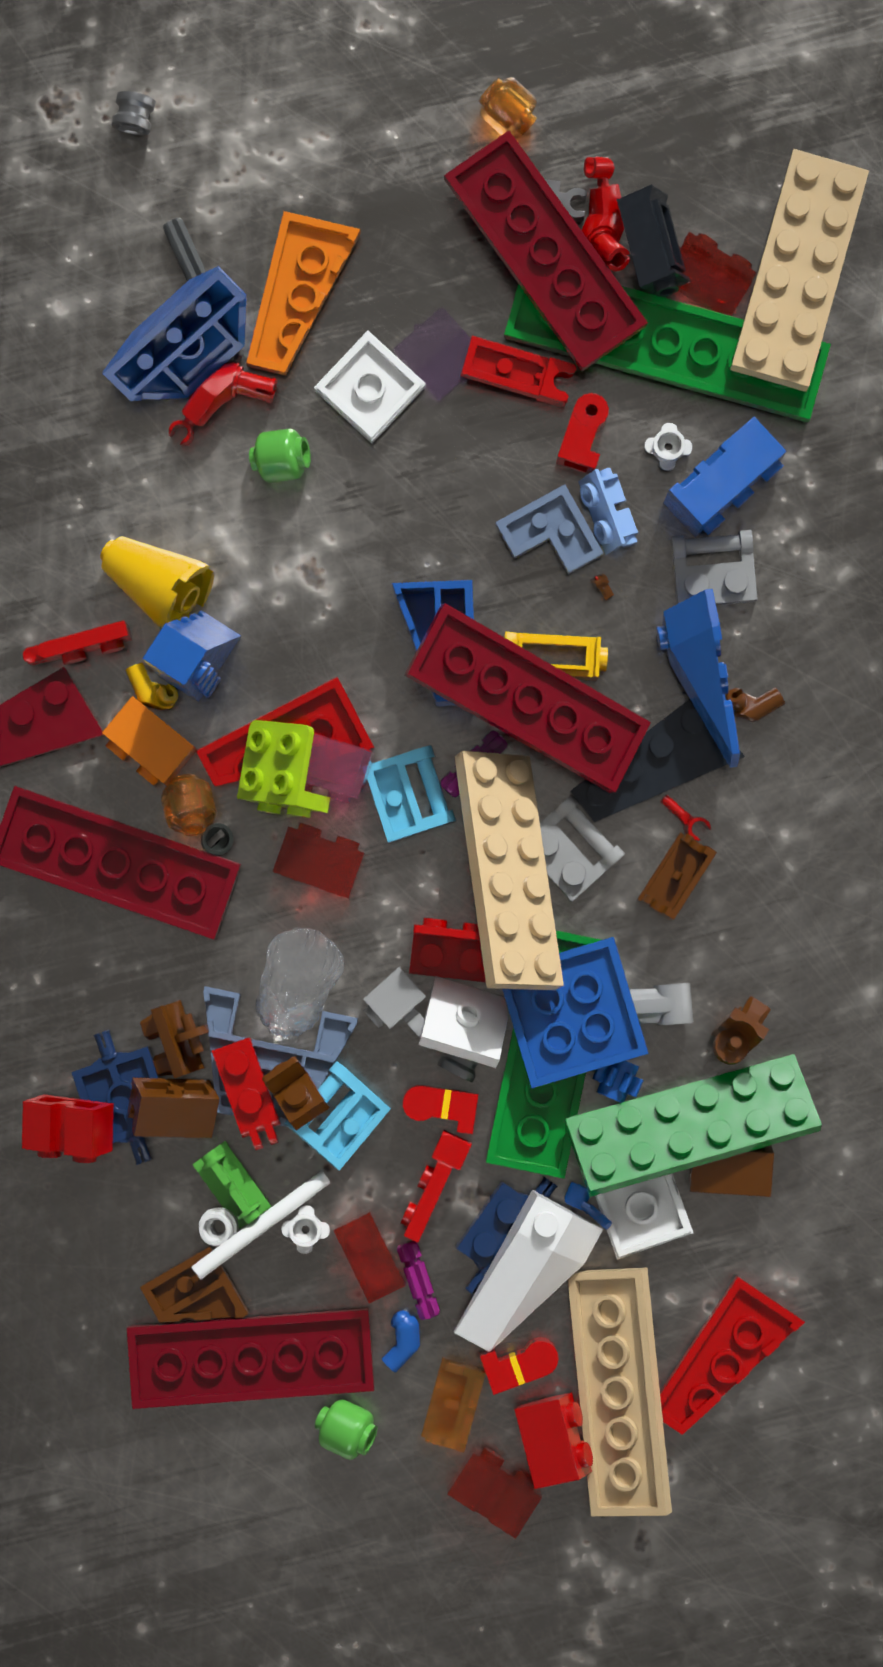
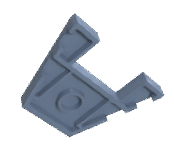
M205 986L203 993L207 1025L210 1031L208 1036L214 1089L220 1099L217 1113L234 1116L212 1050L246 1039L245 1037L233 1035L241 994ZM322 1011L313 1052L252 1039L264 1076L271 1072L276 1065L287 1061L291 1057H296L309 1073L317 1088H319L327 1077L328 1070L335 1063L356 1027L358 1018ZM271 1093L281 1122L279 1126L287 1127L284 1124L287 1117Z

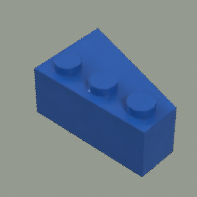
M753 417L721 444L719 449L706 461L703 460L693 469L694 472L681 484L677 482L670 488L663 504L695 538L703 530L707 535H710L726 520L722 513L732 504L737 509L741 507L755 493L750 487L761 477L768 482L784 467L780 460L787 451Z
M472 580L392 583L394 595L416 651L442 604L446 603L474 620ZM431 691L437 707L457 706Z

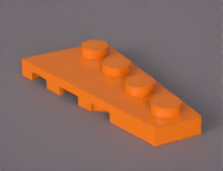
M283 212L246 362L247 367L286 376L361 234V229L291 212Z

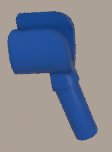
M571 1182L565 1194V1202L591 1216L605 1230L609 1229L612 1222L594 1205L588 1203L590 1197L587 1188Z

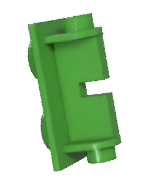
M226 1141L192 1164L221 1206L230 1210L235 1215L239 1229L252 1222L271 1207Z

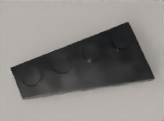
M689 699L646 732L615 793H609L586 779L574 787L570 793L580 803L579 805L592 822L596 823L728 765L692 701ZM741 751L739 760L745 757Z

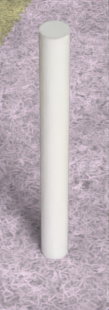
M321 1170L191 1268L200 1280L331 1184V1182Z

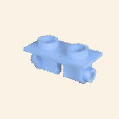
M611 468L601 471L595 469L579 480L582 502L589 509L594 523L595 537L602 545L605 555L613 552L620 546L624 548L636 544L638 541L635 535L639 534L635 526L630 509L626 508L616 511L614 506L626 501L618 475L613 474Z

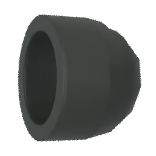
M212 823L203 829L200 842L206 852L213 855H221L232 847L233 833L224 824ZM221 829L225 835L210 847L206 842Z

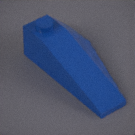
M706 589L663 611L662 626L656 627L657 640L660 650L667 649L668 660L672 669L731 768L738 766L740 749L732 701L725 698V694H728L727 666L724 662L718 663V657H721L720 640H722L714 592L713 589Z

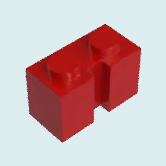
M45 1094L23 1101L22 1149L37 1151V1156L42 1158H58L64 1152V1155L72 1156L73 1162H96L98 1156L113 1151L114 1104Z
M572 1392L529 1401L514 1409L534 1489L580 1480L592 1472L593 1454L590 1445L584 1442V1440H580L577 1427L582 1426L583 1415L579 1404L574 1402Z

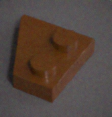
M212 1246L205 1248L140 1286L159 1322H176L192 1319L210 1320L211 1318L225 1317L243 1318L249 1314L222 1264L201 1280L191 1268L213 1251Z

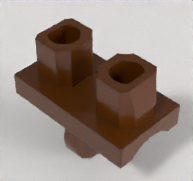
M752 996L746 1000L743 1007L740 1006L738 1009L735 1007L716 1025L711 1033L715 1037L713 1042L715 1056L727 1065H735L741 1062L767 1035L769 1029L763 1026L762 1023L771 1009Z
M181 1000L151 1009L152 1014L143 1019L140 1025L144 1037L148 1040L159 1037L161 1039L165 1052L155 1055L153 1060L157 1075H173L174 1078L203 1069L199 1053L204 1051L199 1036L210 1032L208 1025L196 1028L192 1014H185Z

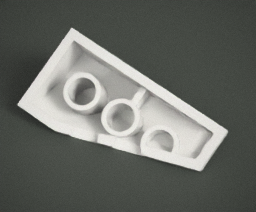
M532 1190L461 1317L454 1333L488 1352L492 1351L584 1265L603 1228Z

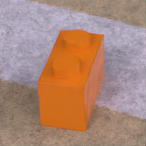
M133 696L102 732V734L110 739L105 746L123 761L128 755L137 761L140 766L136 772L153 786L159 780L168 786L197 750L190 742Z

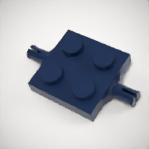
M110 1030L104 1031L102 1034H95L93 1036L95 1037L101 1058L91 1066L71 1072L79 1097L83 1100L113 1103V1143L129 1142L136 1165L153 1160L145 1137L133 1135V1118H128L132 1077L160 1078L153 1063L154 1059L150 1047L147 1046L130 1053H116Z
M543 1177L535 1191L549 1199L558 1186L546 1177ZM503 1181L497 1186L455 1246L456 1249L472 1259L479 1269L465 1288L471 1294L473 1293V1295L529 1196L528 1194L517 1192Z

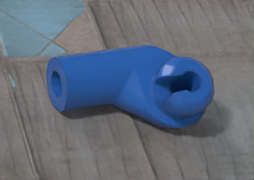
M404 1310L396 1312L391 1319V1326L395 1328L396 1344L382 1358V1361L394 1373L420 1347L419 1322L415 1316H411L408 1311Z

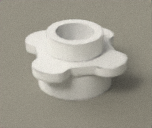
M666 423L654 438L646 440L645 451L648 454H653L660 461L661 469L669 471L675 467L678 459L691 453L692 443L684 439L683 435L677 431L675 424ZM670 443L672 449L666 450L665 444Z
M309 1205L300 1207L298 1215L291 1221H285L281 1229L282 1234L285 1237H290L297 1245L298 1252L302 1254L310 1253L313 1250V1245L319 1239L327 1238L330 1233L329 1225L326 1222H321L315 1216L314 1208ZM308 1226L310 1231L303 1233L302 1227Z

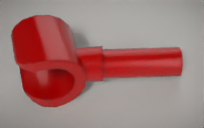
M665 795L660 801L684 824V833L691 835L694 840L701 841L692 832V826L695 822L700 821L706 829L711 830V825L707 819L692 816L669 795Z

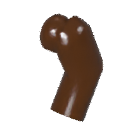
M776 687L758 698L743 693V690L740 688L730 689L728 694L725 695L726 700L731 699L734 716L751 722L758 721L785 705V701Z

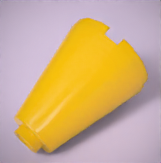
M124 536L108 541L100 554L102 570L160 629H162L165 623L176 619L180 621L185 616L189 618V614L196 604L201 607L204 606L212 589L214 572L209 569L210 566L205 562Z

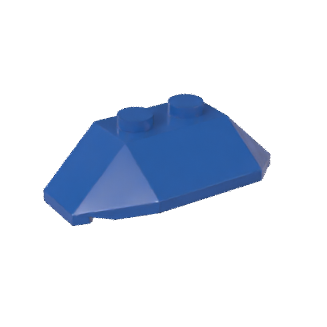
M219 266L188 280L129 335L103 370V375L131 402L142 401V399L161 400L189 397L212 373L228 362L245 346L246 294Z

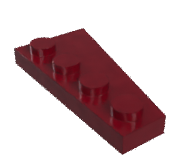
M65 667L0 704V767L105 736L102 734L103 730Z

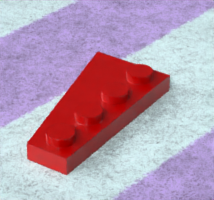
M338 677L255 719L311 726L314 730V738L309 763L375 748ZM251 722L196 750L214 787L240 781Z
M736 1275L660 1390L663 1422L683 1435L721 1400L722 1396L734 1385L739 1384L758 1363L774 1352L780 1346L779 1344L793 1331L798 1330L805 1321Z

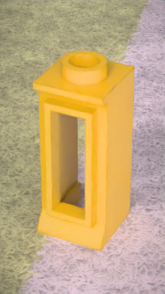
M505 631L504 637L522 647V644L586 647L585 666L551 664L577 680L597 681L599 671H607L608 648L601 647V637Z

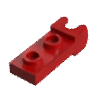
M472 335L460 376L529 396L543 403L564 407L569 396L565 391L555 387L554 379L558 377L570 379L577 367L570 362L553 357L547 358Z
M443 1130L432 1153V1158L437 1160L435 1167L427 1165L417 1185L418 1188L423 1189V1193L417 1204L409 1202L400 1224L406 1226L405 1237L419 1242L452 1168L460 1171L472 1142Z

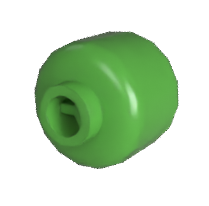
M283 429L260 433L256 439L255 447L249 450V461L253 471H258L261 478L267 483L301 478L305 468L310 466L311 454L305 437H300L299 433L294 429Z
M344 1399L336 1401L330 1408L324 1406L315 1422V1429L319 1430L320 1446L348 1460H353L360 1454L365 1456L372 1447L378 1431V1426L374 1425L371 1412Z

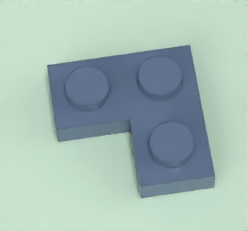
M565 484L495 522L514 559L549 540L568 575L604 554Z

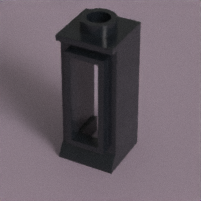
M651 184L617 199L640 288L658 297H665L676 293L679 290V286L689 283L691 280L683 274L686 268L669 205L666 204L668 194Z

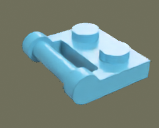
M432 745L363 766L388 843L456 821L453 809L448 810L432 758L435 757ZM416 763L433 812L432 816L423 819L405 768Z
M336 1061L328 1070L331 1074L318 1089L327 1103L343 1084L350 1089L346 1096L316 1132L308 1127L313 1120L297 1131L288 1119L284 1124L334 1168L340 1171L391 1108L347 1068Z

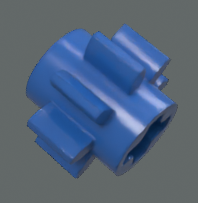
M623 1061L596 1069L592 1078L600 1082L596 1092L620 1103L625 1102L628 1094L637 1097L644 1081L636 1077L639 1066Z

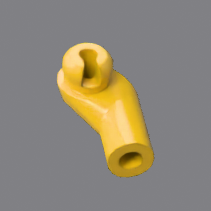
M143 662L125 670L138 701L143 705L159 710L170 709L175 705L179 696L176 687L171 684L163 685L152 682Z

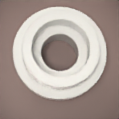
M223 1207L209 1209L202 1215L199 1221L201 1238L209 1246L215 1248L239 1231L237 1218L230 1210ZM216 1220H220L224 1223V1233H219L216 1231Z

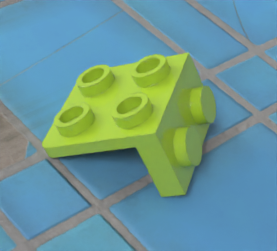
M261 720L252 721L247 736L237 799L258 803L257 811L281 815L282 808H287V815L310 818L311 811L328 813L331 797L304 791L314 738L313 728L302 724Z

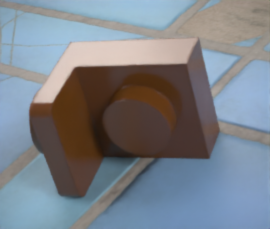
M291 1057L287 1061L276 1065L271 1072L262 1077L265 1086L273 1094L288 1121L296 1131L330 1108L313 1079L296 1057Z

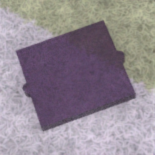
M443 307L438 309L421 325L415 324L414 331L393 349L409 369L426 383V388L438 401L443 399L460 383H467V378L460 375L471 338Z

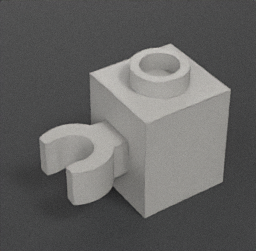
M398 967L363 999L368 1004L363 1011L378 1028L385 1023L391 1029L403 1019L420 1038L424 1017L415 1009V1006L426 996L406 973Z

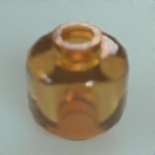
M499 77L496 78L478 100L482 105L479 111L480 117L500 135L510 130L512 135L517 131L522 136L537 119L532 113L537 105L536 97L513 77H508L503 81Z
M193 774L179 775L173 778L162 791L161 802L168 827L175 832L183 833L186 836H196L202 834L206 827L215 821L217 809L210 784L204 779L198 778Z

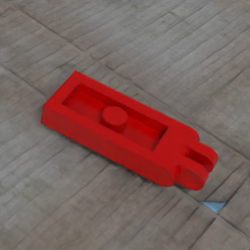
M125 620L28 647L23 651V659L32 666L62 660L64 665L73 664L85 660V653L101 649L102 654L120 651L125 648L124 642L131 641L132 636L129 625Z
M251 1037L212 1050L242 1138L250 1136L256 1151L264 1148L259 1132L266 1131L271 1145L279 1143L274 1127L281 1125L271 1093L262 1081L264 1073Z

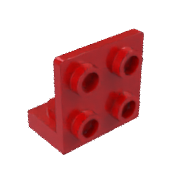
M423 918L422 925L414 924L409 974L486 983L478 924L463 922V930L447 928V920Z

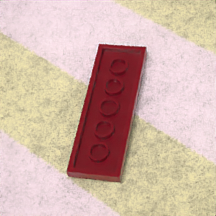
M510 130L444 175L447 185L581 371H584L647 327L648 322Z
M446 603L440 606L404 674L409 679L609 793L617 791L651 724L645 718Z
M17 786L13 787L0 824V866L213 940L217 937L241 868L239 863Z
M369 1308L127 1327L132 1409L370 1392L375 1390Z

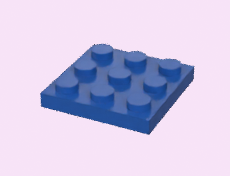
M614 937L559 953L564 986L556 990L502 989L531 1088L649 1054Z

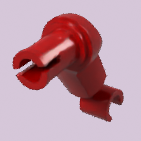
M587 157L584 161V173L587 178L597 179V187L590 188L589 215L582 227V232L607 267L615 272L621 271L630 261V257L626 256L630 252L619 243L624 231L617 199L621 198L619 184H609V179L613 176L615 166L613 161L607 157Z
M240 363L224 364L196 389L181 411L185 419L174 421L170 425L169 436L172 437L178 428L186 427L188 431L187 436L181 441L180 445H189L194 439L193 426H204L221 405L231 401L233 397L236 398L238 394L271 404L276 392L273 389L277 387V379L245 372L244 367Z

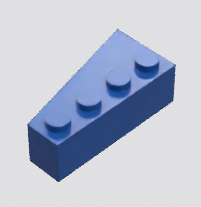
M201 610L197 614H191L189 618L185 616L180 621L176 619L165 623L142 659L161 679L199 702L203 695L209 698L221 680V677L217 676L218 672L241 638V635Z

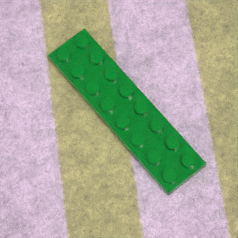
M518 283L504 338L570 356ZM622 286L648 322L647 327L599 359L595 364L807 423L810 421L830 350V343L821 342L807 392L730 370L743 326V319Z

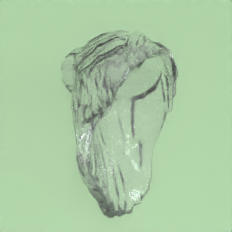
M294 928L292 931H284L278 934L268 945L266 965L260 978L259 995L255 999V1011L257 1016L260 1017L262 1024L268 1028V1032L276 1041L288 1040L310 1031L314 1027L315 1022L319 1020V1014L327 1001L331 989L343 974L345 965L343 954H341L335 943L331 942L319 930Z

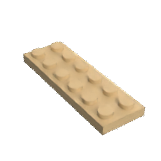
M793 149L730 370L807 392L869 170Z
M461 751L454 758L487 988L556 990L564 986L530 756Z
M648 1268L576 1271L568 1279L579 1400L583 1415V1440L590 1445L593 1454L592 1472L587 1475L591 1516H667L672 1513Z

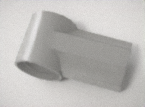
M690 983L654 985L653 989H630L640 1024L675 1025L693 1023Z

